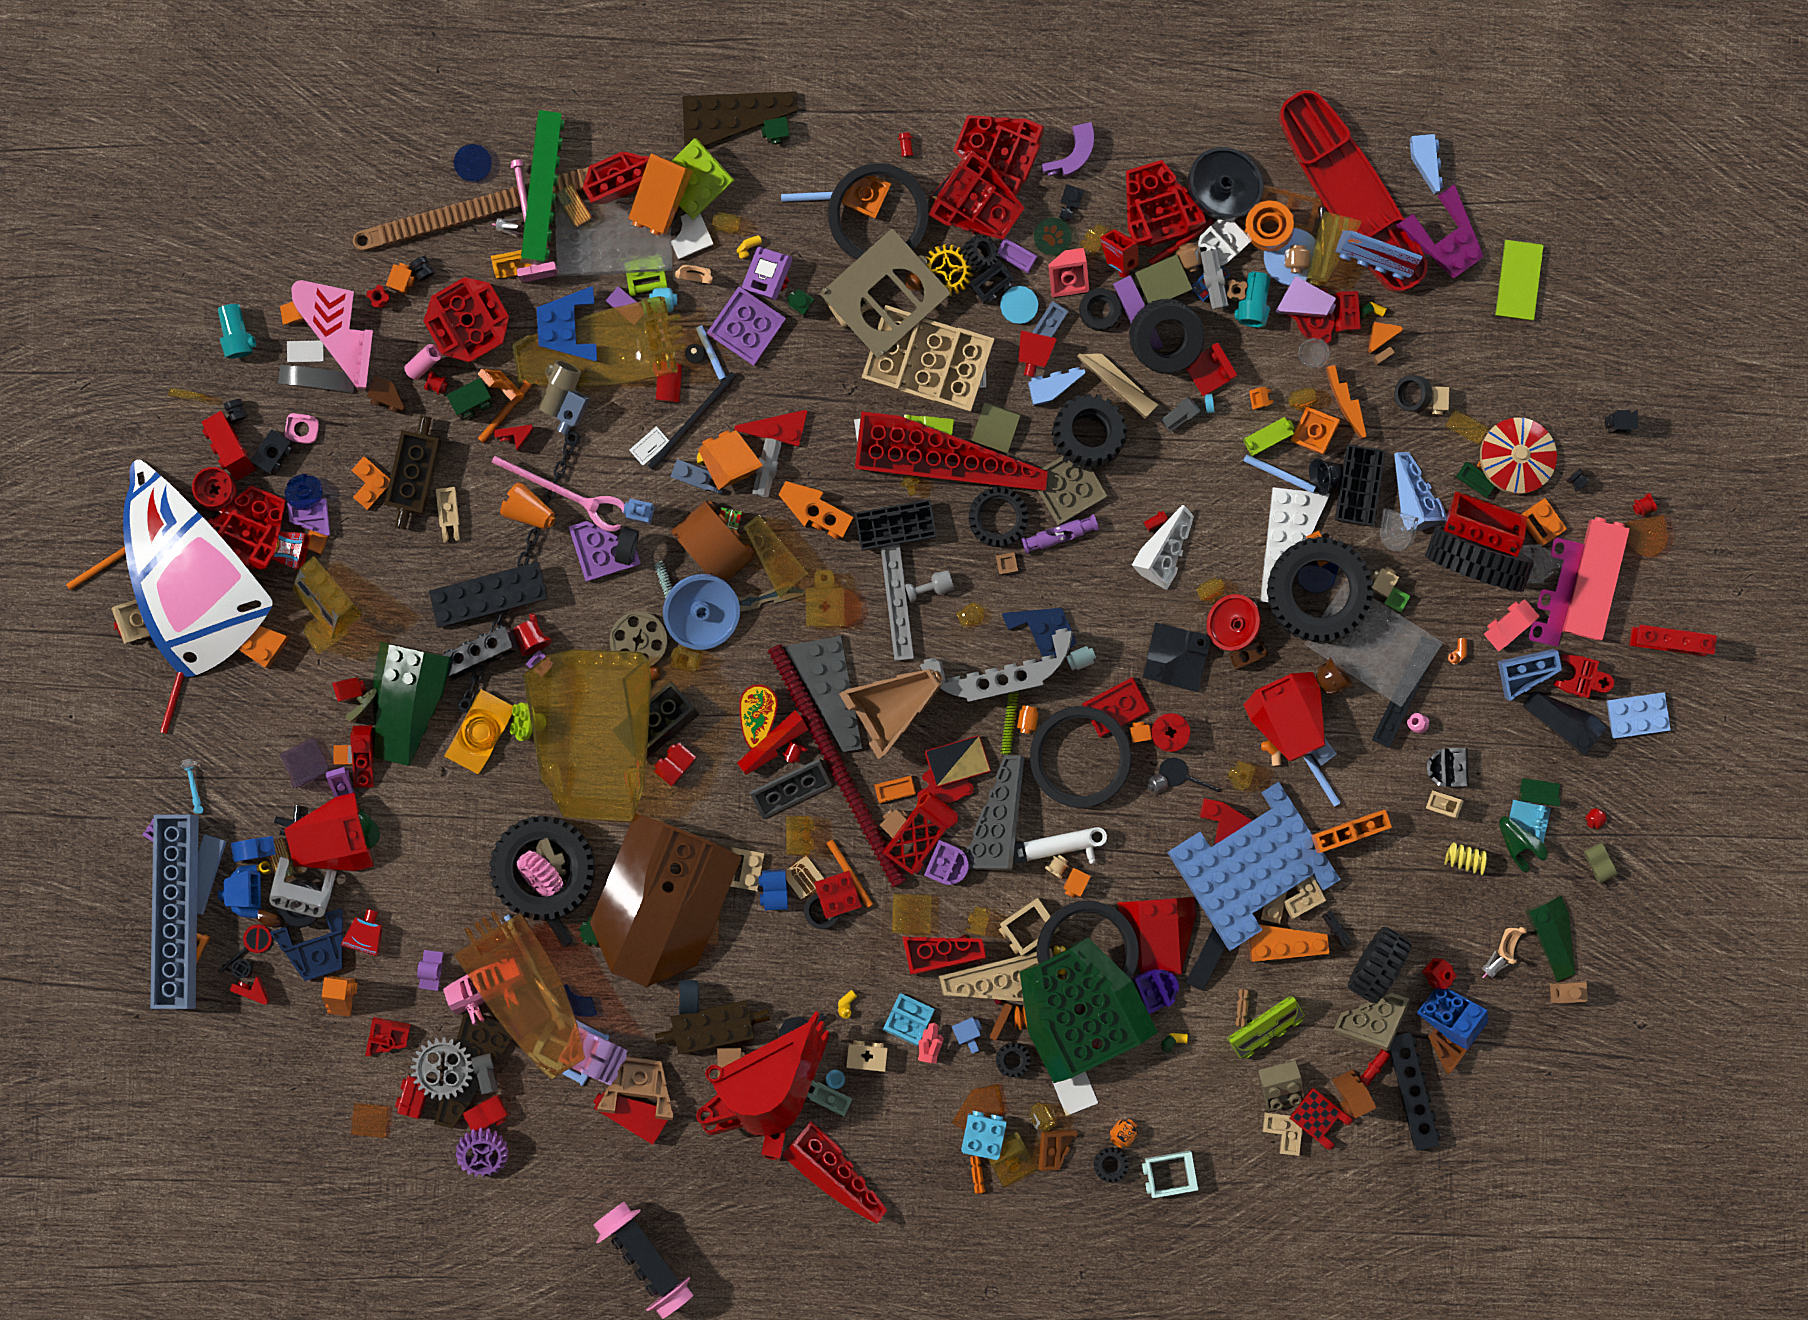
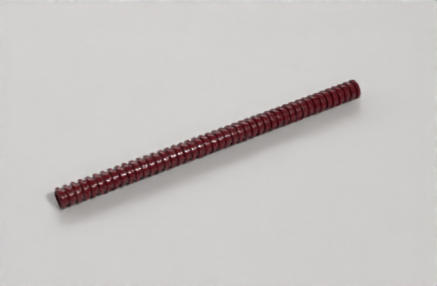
M778 644L769 649L767 653L771 655L770 659L774 660L773 664H776V670H779L778 674L782 676L781 680L785 681L784 685L788 687L789 695L793 696L794 699L792 700L796 702L795 706L799 708L798 712L802 713L801 717H804V722L807 723V728L810 729L809 733L813 734L812 738L816 740L815 744H818V750L822 751L820 754L824 755L823 759L827 761L826 765H829V771L832 770V776H835L834 780L838 782L837 786L841 787L840 792L844 793L843 797H846L847 800L845 801L849 803L848 807L852 808L851 812L855 814L854 818H857V824L861 825L859 828L863 829L862 833L866 835L865 839H868V845L872 846L871 850H874V856H877L876 860L880 862L879 866L883 867L882 871H885V877H888L887 881L891 882V888H895L904 883L906 878L902 877L903 873H900V867H897V863L882 853L887 847V842L883 841L882 838L884 837L880 835L881 831L877 829L878 825L874 824L875 820H872V814H869L870 810L866 808L867 804L863 803L864 799H861V793L857 791L859 790L858 787L855 788L854 785L856 784L852 782L853 778L849 776L850 772L846 771L847 766L844 767V761H841L842 757L838 755L839 751L835 750L836 746L832 744L833 740H830V734L826 733L828 730L824 729L825 725L821 723L822 719H819V713L816 714V708H813L814 704L810 702L811 698L807 697L808 692L804 691L805 687H802L801 684L803 683L799 681L800 677L796 676L797 672L793 670L794 666H791V660L787 659L789 656L785 655L786 651L782 649L783 645Z

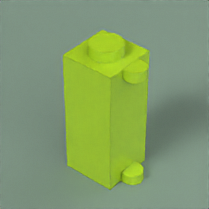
M1284 417L1244 438L1243 442L1253 457L1292 436L1295 428L1290 419L1286 420Z

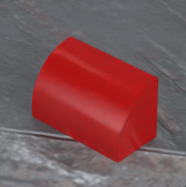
M658 361L656 401L680 403L682 364Z

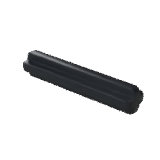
M558 918L546 920L563 947L572 942L570 935Z

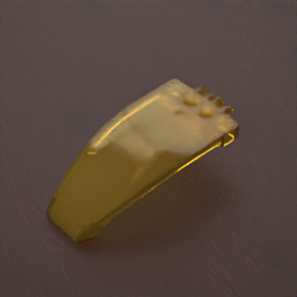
M657 296L575 319L576 344H596L597 362L539 347L538 333L527 335L512 344L518 382L548 385L549 381L545 374L546 368L549 364L553 365L557 360L570 363L580 370L581 374L576 387L625 384L677 373L675 351L685 349V345H673V340L681 339L683 333L672 334L671 332L682 330V326L675 325L670 327L669 321L680 319V314L668 316L665 297Z

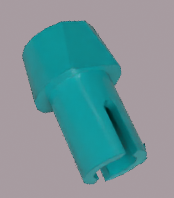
M1255 271L1248 273L1245 299L1239 301L1238 309L1235 310V319L1240 324L1254 328L1266 325L1271 309L1266 305L1270 276L1268 274Z
M228 304L219 307L217 310L223 333L220 342L225 358L236 359L251 355L253 347H256V340L254 336H251L245 330L240 304Z

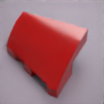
M373 1017L365 1056L369 1057L375 1053L389 1052L394 1048H405L411 1024Z

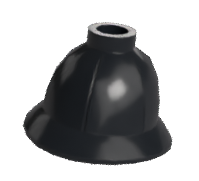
M1314 458L1309 466V477L1312 485L1316 486L1315 491L1321 496L1327 495L1330 489H1333L1341 482L1343 467L1333 462L1324 461L1321 458Z

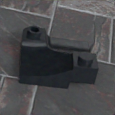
M1155 622L1142 678L1198 692L1210 646L1209 638L1202 633ZM1199 639L1204 641V645L1201 647L1197 645Z

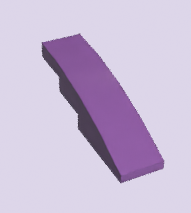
M1128 276L1114 283L1113 286L1131 324L1135 318L1134 316L1145 305L1131 276ZM1154 327L1150 335V344L1154 350L1163 347Z

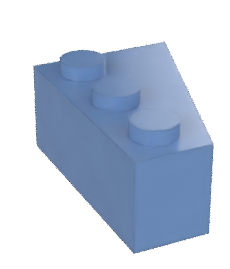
M1555 649L1498 661L1504 696L1508 701L1513 700L1516 696L1528 691L1531 687L1562 670L1559 653Z

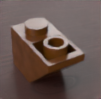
M374 376L367 394V398L371 400L370 403L379 407L384 404L389 406L388 410L398 414L400 411L405 412L406 407L396 385L391 381Z

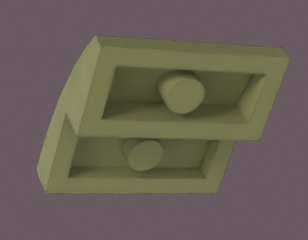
M985 402L971 441L1008 453L1021 414Z

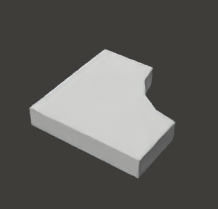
M688 214L681 216V232L671 241L678 259L714 245L701 214L695 220H692Z

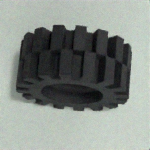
M975 235L962 248L964 249L962 255H966L964 261L968 260L967 265H972L971 269L973 270L977 268L978 272L989 269L998 261L997 258L999 257V254H997L999 250L995 248L996 243L992 244L991 241L993 239H987V235ZM977 248L982 251L984 257L978 253Z
M1007 1043L996 1054L998 1070L1004 1076L1010 1078L1024 1075L1031 1063L1029 1052L1019 1043ZM1009 1053H1017L1021 1058L1020 1064L1015 1068H1011L1006 1064L1005 1059Z
M1106 1147L1095 1156L1093 1165L1097 1176L1107 1183H1115L1126 1176L1129 1162L1126 1155L1120 1149ZM1112 1157L1118 1161L1119 1166L1115 1172H1107L1104 1169V1161L1107 1158Z

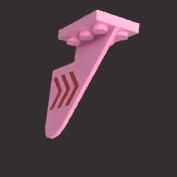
M303 280L295 282L292 285L291 291L292 301L296 309L354 383L357 390L365 391L373 330L365 329V331L349 329L354 291Z

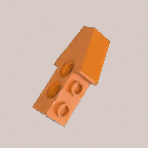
M785 481L778 494L805 528L810 521L812 522V527L820 531L822 528L829 531L828 535L837 540L839 537L844 538L854 519L849 514L822 501L823 492L820 490ZM817 507L819 509L818 515L811 517L808 514L809 508ZM827 516L835 517L836 522L834 525L828 526L825 523Z
M1385 809L1315 833L1311 837L1317 853H1322L1392 828Z

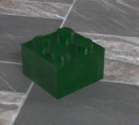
M481 377L446 395L456 415L460 419L464 418L465 420L474 417L475 412L479 410H488L492 407V403L495 402Z

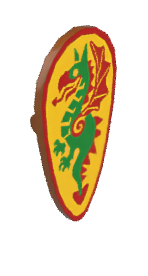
M753 684L747 687L742 692L740 698L741 728L744 739L750 749H753L770 733L777 712V696L774 690L763 684Z

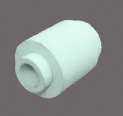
M1085 646L1071 652L1066 658L1071 670H1080L1094 664L1093 659H1096L1092 648L1088 649Z

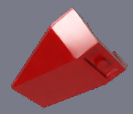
M1313 672L1291 673L1257 689L1243 704L1250 721L1289 762L1325 746L1321 688Z
M355 792L336 796L284 829L294 866L357 871L374 866L370 849L367 848L358 814L360 810Z

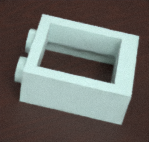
M1190 1150L1145 1158L1142 1168L1144 1175H1148L1149 1182L1145 1183L1147 1194H1151L1152 1198L1198 1190L1192 1152ZM1184 1158L1188 1185L1156 1191L1151 1163Z

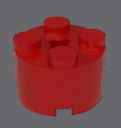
M1167 713L1158 717L1152 724L1150 730L1151 740L1162 751H1178L1188 743L1190 727L1182 716ZM1168 727L1171 730H1175V734L1172 735L1173 738L1165 734L1168 731Z

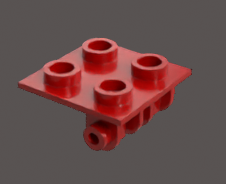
M850 870L814 882L826 919L862 907Z

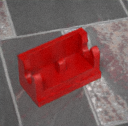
M1340 291L1333 294V297L1336 298L1334 301L1336 304L1334 309L1335 331L1352 332L1361 329L1358 291Z

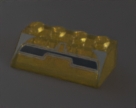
M314 556L299 568L293 591L333 639L363 615Z

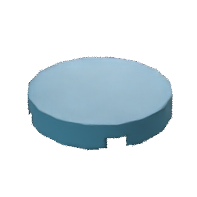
M1024 286L1010 288L1001 298L1000 308L1002 315L1006 320L1015 324L1028 323L1038 311L1036 295L1032 290Z

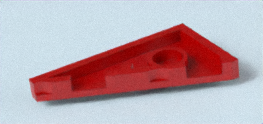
M802 410L735 425L734 431L765 439L771 438L799 447L808 411Z

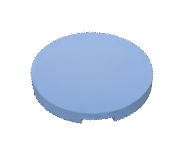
M1294 228L1291 240L1278 251H1264V264L1268 274L1275 281L1283 285H1290L1295 276L1306 282L1309 281L1316 274L1321 263V250L1315 238L1308 232ZM1291 245L1305 246V249L1310 252L1309 268L1302 270L1301 274L1291 273V269H1287L1284 266L1285 251Z

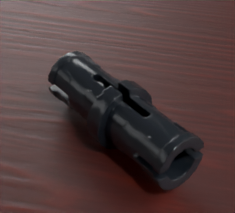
M1329 910L1327 913L1331 919L1327 917L1326 913L1321 917L1330 928L1329 932L1331 935L1334 934L1343 949L1346 947L1343 939H1345L1348 945L1352 943V940L1344 931L1343 924H1340L1332 910Z

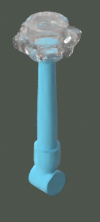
M193 758L182 760V765H179V768L188 772L193 797L192 801L195 806L193 811L195 814H201L203 807L200 806L201 801L198 797L192 772L198 762H194Z

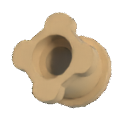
M1060 855L1058 857L1053 856V861L1045 869L1062 879V873L1066 867L1069 868L1067 865L1068 860Z

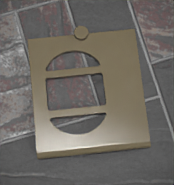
M890 229L831 284L823 288L819 294L879 359L951 293L926 266L927 258L922 255L917 256L893 229ZM893 270H908L921 280L924 287L923 302H920L893 273ZM886 275L894 281L917 307L899 325H896L868 294V291ZM862 298H865L892 328L891 331L876 330L865 322L860 309Z

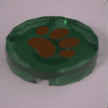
M1050 217L1042 220L1034 230L1035 246L1045 255H1060L1067 250L1071 243L1072 234L1070 227L1059 218Z

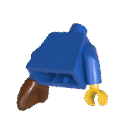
M263 861L259 866L253 864L238 867L231 874V877L224 880V889L218 891V899L224 901L225 906L231 907L232 911L241 917L255 918L267 927L279 928L281 921L278 919V915L258 910L261 909L259 871L264 875L270 874L271 870H263L264 866H269L270 864L267 861Z

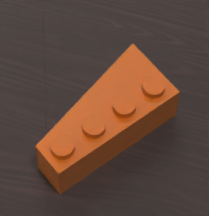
M259 626L238 650L264 668L269 669L290 637Z

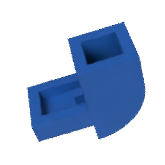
M273 836L231 843L234 862L276 855Z

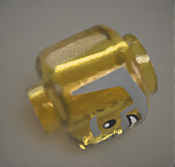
M1038 1102L1031 1107L1032 1111L1029 1113V1119L1036 1130L1044 1132L1056 1125L1057 1115L1050 1104Z

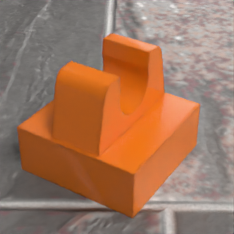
M1259 387L1249 391L1252 410L1260 409L1273 403V400L1268 399V393H1271V389Z

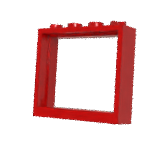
M1455 491L1448 509L1444 531L1518 557L1524 542L1528 517ZM1449 525L1455 526V529H1449ZM1514 547L1515 551H1511L1510 548Z

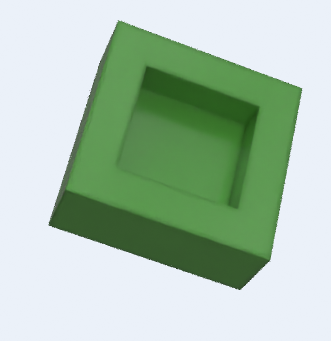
M1393 587L1384 605L1401 613L1410 596Z

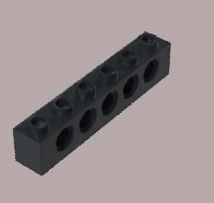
M1404 1032L1395 1035L1389 1052L1414 1150L1419 1151L1439 1146L1438 1141L1441 1140L1439 1130L1434 1127L1433 1122L1436 1121L1434 1111H1430L1429 1103H1431L1429 1091H1425L1424 1084H1427L1424 1072L1421 1073L1419 1065H1422L1420 1055L1415 1052L1414 1047L1417 1046L1415 1035H1411V1032ZM1403 1048L1409 1049L1410 1054L1407 1058L1400 1056V1051ZM1411 1066L1414 1068V1074L1411 1077H1407L1405 1069ZM1417 1085L1419 1093L1416 1096H1411L1410 1088ZM1418 1104H1422L1424 1107V1111L1420 1115H1416L1414 1112V1108ZM1422 1123L1428 1124L1429 1128L1426 1133H1420L1419 1126Z

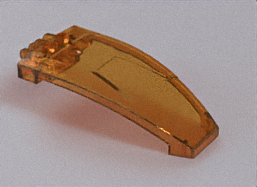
M493 911L491 915L498 926L492 929L489 921L483 917L481 921L488 931L486 933L478 921L475 922V927L481 934V937L478 939L474 937L472 931L467 927L464 930L472 943L460 949L454 955L506 1031L537 1065L536 1067L550 1079H554L585 1059L583 1044L572 1006L553 963L523 914L520 912L502 923L496 912Z

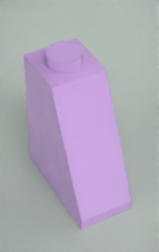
M1295 276L1275 312L1278 314L1325 317L1327 313L1332 314L1336 304L1334 301L1336 298Z

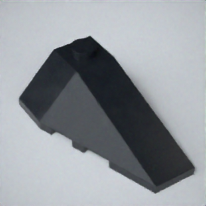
M1536 691L1522 705L1580 756L1585 755L1606 727L1592 714Z

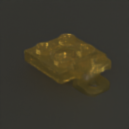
M817 570L814 578L815 588H806V627L845 626L844 587H835V576L831 570ZM824 576H828L826 581H822ZM823 602H827V605L831 606L830 609H827V612H823V609H820V605H823Z

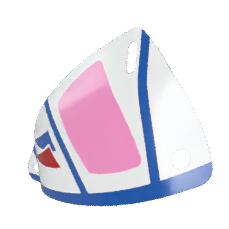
M135 460L130 466V486L123 513L125 552L133 591L146 628L161 654L178 673L182 672L184 676L192 677L215 667L232 655L265 619L272 607V600L233 550L191 504L142 460ZM143 471L145 483L139 486L137 473ZM254 600L261 602V606L245 612L237 610V607L241 604ZM185 652H192L197 656V660L189 663L184 660L183 654Z

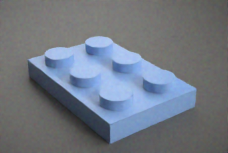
M1665 692L1607 700L1612 739L1670 731Z

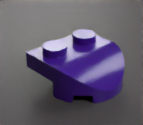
M1151 969L1132 978L1149 1014L1164 1006L1169 1007L1175 1002L1176 993L1179 991V984L1172 973L1161 969Z

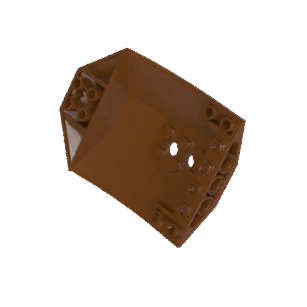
M634 813L590 920V925L610 972L642 986L649 987L697 966L742 856L672 825ZM672 864L680 866L681 871L679 874L671 873L670 866ZM671 882L674 886L673 891L666 893L662 888L663 883Z

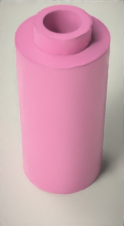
M433 344L426 345L405 365L406 374L412 379H419L441 359V351Z

